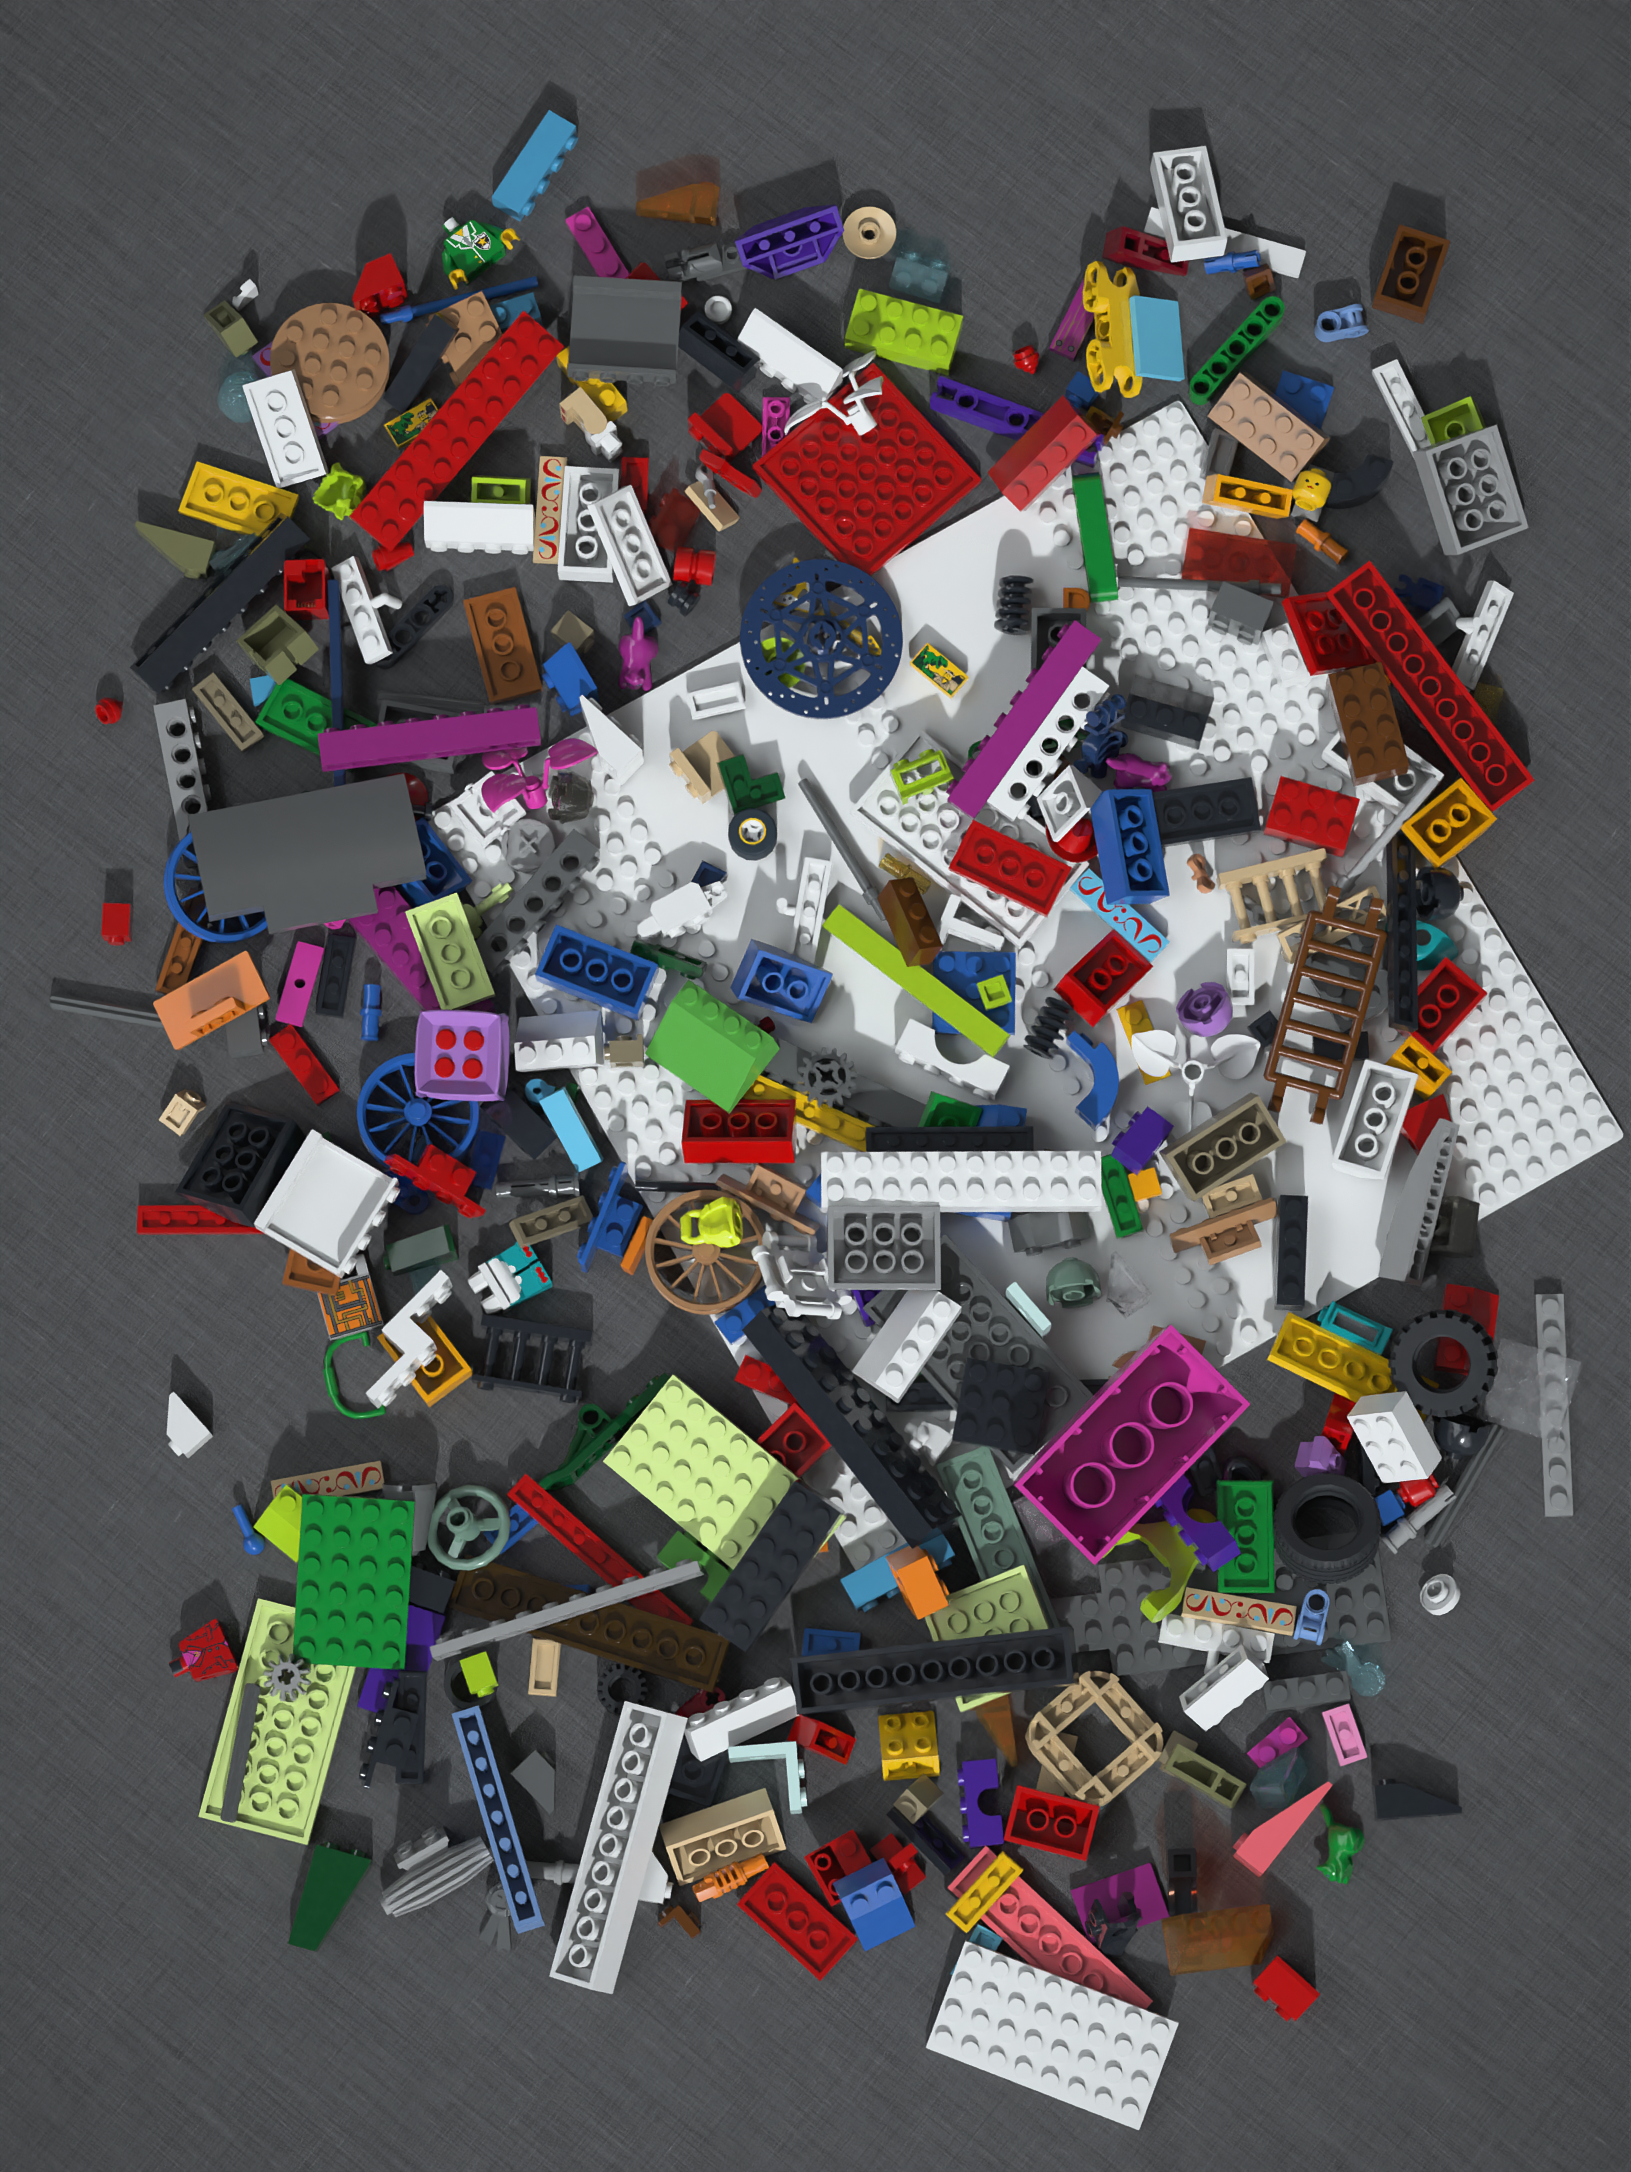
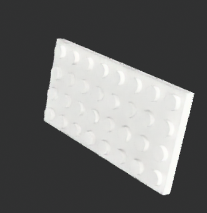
M918 729L850 810V814L950 894L961 897V902L994 929L1001 932L1004 937L1020 949L1046 917L948 870L972 819L947 802V798L950 796L946 793L949 788L947 782L934 787L933 792L928 795L919 793L909 797L908 803L905 805L900 800L891 779L890 770L894 769L893 765L903 759H909V762L919 759V754L925 750L933 748L935 752L942 751L954 780L956 779L960 782L965 775V772L962 771L965 764L921 729ZM936 761L901 775L904 785L942 769L939 762ZM986 803L974 819L991 829L1072 867L1051 911L1089 867L1087 861L1073 863L1057 856L1049 846L1045 828L1028 814H1025L1022 819L1016 817L1012 822Z
M966 1940L926 2048L1139 2130L1179 2022Z

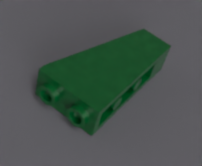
M325 1841L323 1846L316 1845L289 1937V1945L314 1952L319 1951L370 1870L373 1861L367 1859L368 1853L351 1849L350 1854L341 1852L340 1845Z

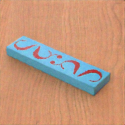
M1090 869L1070 887V890L1112 929H1115L1150 963L1169 944V941L1129 904L1107 905L1103 881Z

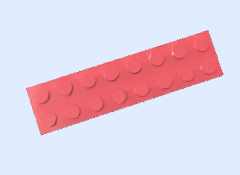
M985 1846L947 1888L960 1899L997 1856ZM1019 1876L980 1918L1032 1966L1144 2009L1153 2002Z

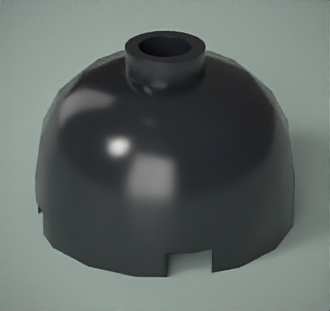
M1422 867L1416 877V881L1421 880L1420 889H1416V909L1418 915L1425 917L1424 921L1426 922L1445 920L1456 912L1460 901L1463 900V886L1459 884V880L1453 872L1443 867Z
M1465 1414L1453 1417L1435 1416L1433 1435L1439 1447L1447 1451L1446 1456L1461 1460L1463 1455H1473L1483 1448L1488 1439L1491 1426H1485V1421Z

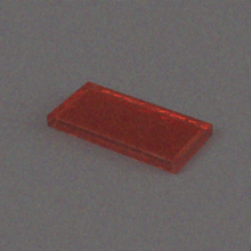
M1189 528L1181 579L1249 582V579L1260 580V583H1282L1281 594H1259L1286 599L1290 593L1297 544Z

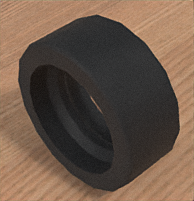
M459 1659L450 1665L445 1673L443 1683L445 1694L450 1702L461 1710L478 1705L480 1710H482L494 1699L497 1686L493 1688V1693L480 1697L477 1700L467 1701L460 1698L454 1688L455 1678L462 1671L460 1664L462 1659Z

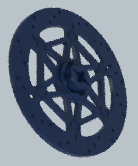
M805 560L788 565L772 574L753 593L744 611L740 627L741 656L747 673L755 686L776 706L805 718L835 719L864 709L874 702L889 686L898 669L902 655L903 632L901 621L890 596L867 573L849 564L834 560ZM815 574L818 575V581L815 580ZM831 581L847 586L861 595L865 601L856 606L827 592L825 582ZM804 582L809 584V592L784 609L779 610L772 605L774 600L789 588ZM817 598L821 600L824 615H814ZM827 600L833 601L849 611L832 617ZM806 601L810 602L807 619L789 613ZM877 603L875 607H870L872 604ZM856 616L857 619L845 630L839 624L842 620ZM872 616L877 617L882 633V649L879 657L869 653L866 620ZM783 620L801 624L799 632L791 629L783 623ZM765 621L774 626L776 659L770 663H767L764 659L760 641L761 626ZM814 624L809 632L807 644H804L803 636L805 637L809 626ZM858 626L861 627L862 648H859L846 638ZM781 630L796 640L785 652H782ZM820 630L823 639L826 640L823 649L820 640L817 639ZM838 634L840 641L837 642L834 652L829 655L828 653L832 650L836 635ZM847 646L859 655L860 658L856 659L842 655L841 652ZM800 649L804 657L787 663L786 659L795 650ZM835 660L853 665V667L836 678L833 677ZM810 661L815 679L795 670L794 667ZM818 663H828L827 680L822 679ZM875 665L882 667V669L876 668ZM860 669L870 672L869 678L853 691L841 696L834 695L833 687ZM768 671H772L770 675H765ZM783 673H788L816 687L818 696L814 698L794 692L782 684L778 677ZM824 698L828 699L827 705L824 702Z

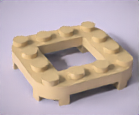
M1088 1671L1079 1677L1080 1685L1069 1686L1035 1715L1029 1723L1025 1739L1032 1754L1072 1799L1101 1807L1115 1798L1160 1757L1163 1748V1731L1158 1722L1154 1724L1118 1683L1120 1679L1116 1675L1102 1671ZM1096 1702L1132 1745L1093 1777L1058 1738L1057 1734Z

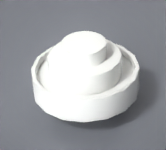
M1447 1574L1433 1576L1422 1587L1420 1602L1433 1615L1445 1614L1458 1603L1461 1595L1460 1586L1455 1579Z

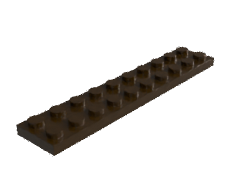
M466 1554L464 1559L468 1560L475 1557ZM490 1562L486 1566L470 1571L460 1570L448 1608L490 1622L505 1619L508 1622L516 1619L515 1615L518 1613L532 1610L533 1614L542 1611V1606L558 1602L561 1605L570 1602L569 1598L571 1596L585 1593L586 1596L592 1594ZM615 1603L525 1632L711 1693L714 1692L730 1641L723 1636L621 1603Z

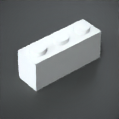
M1242 1644L1180 1695L1179 1698L1184 1712L1201 1728L1207 1731L1213 1725H1217L1233 1708L1240 1706L1251 1693L1262 1688L1269 1677L1264 1664Z

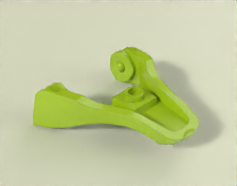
M1193 1508L1187 1512L1188 1517L1200 1523L1217 1522V1518L1204 1509ZM1167 1520L1149 1524H1134L1102 1557L1104 1558L1116 1545L1138 1539L1149 1545V1550L1166 1568H1169L1171 1573L1170 1587L1164 1590L1152 1591L1141 1602V1612L1152 1623L1161 1621L1178 1606L1182 1600L1188 1579L1199 1562L1193 1553L1196 1551L1192 1545L1187 1547L1178 1534L1181 1530L1177 1525L1171 1527Z

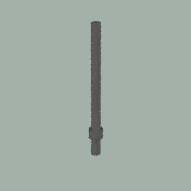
M1118 576V587L1219 592L1223 581ZM1249 579V582L1224 581L1258 596L1259 593L1281 594L1282 583H1260V580Z
M808 779L801 780L798 783L800 789L864 892L862 896L868 905H872L881 922L885 921V915L877 899L880 894L879 890L870 883Z

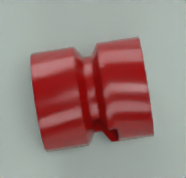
M678 546L674 566V581L689 583L691 579H694L696 584L712 586L716 551L701 549L696 553L693 548Z

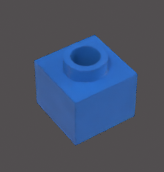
M1077 371L1066 388L1065 397L1076 408L1081 409L1083 407L1089 410L1100 392L1094 390L1090 378Z
M1390 1489L1374 1498L1380 1511L1382 1528L1403 1517L1405 1505L1398 1493L1393 1495Z

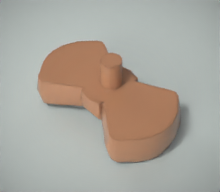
M1193 854L1187 860V865L1194 872L1191 878L1193 881L1197 880V889L1201 893H1210L1215 888V883L1207 875L1205 858L1201 854Z

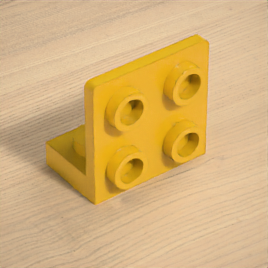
M933 1711L878 1716L884 1781L919 1778L923 1774L927 1777L940 1776Z

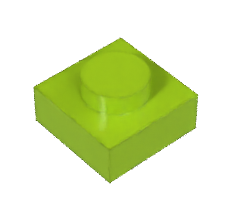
M1003 974L977 983L976 986L986 1011L1012 1002Z

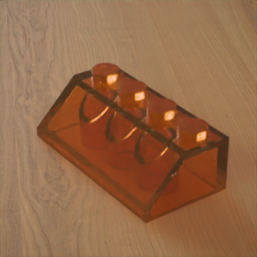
M1269 1904L1189 1913L1161 1919L1170 1976L1261 1964L1274 1933Z

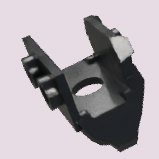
M1123 1892L1117 1905L1120 1919L1108 1921L1099 1899H1095L1085 1921L1088 1935L1094 1937L1099 1949L1101 1948L1103 1953L1112 1959L1122 1956L1128 1943L1138 1931L1137 1924L1139 1920L1143 1919L1141 1909L1136 1908L1134 1896L1131 1892Z

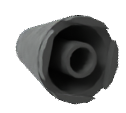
M408 1480L382 1484L384 1499L416 1501L412 1556H420V1551L426 1549L438 1489L437 1481L417 1480V1482H408Z

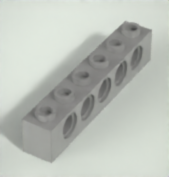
M186 699L153 705L179 840H182L191 832L188 815L192 814L187 813L188 807L191 804L197 803L201 805L198 813L208 812L207 801L212 800L209 784L204 785L202 775L207 774L204 758L199 759L197 749L202 748L198 732H193L192 723L197 722L194 707H189ZM176 726H184L186 728L181 736L172 735V730ZM181 752H189L191 754L186 762L177 761V756ZM186 778L196 779L194 786L191 788L182 787V782ZM192 841L186 850L196 856ZM182 854L184 863L187 868L198 866L196 863H194L192 860H190L188 857Z

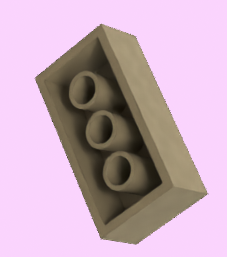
M1250 1092L1159 1151L1186 1198L1196 1201L1287 1141L1259 1095Z

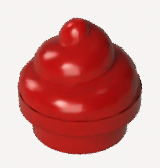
M1032 345L1016 350L1013 353L1015 367L1023 369L1024 372L1034 374L1038 365V350H1034Z
M105 697L95 706V713L103 724H114L121 719L123 711L122 701Z

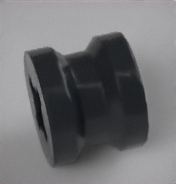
M683 582L674 590L667 603L671 607L676 606L680 610V614L685 617L698 604L701 595L690 591L689 586Z

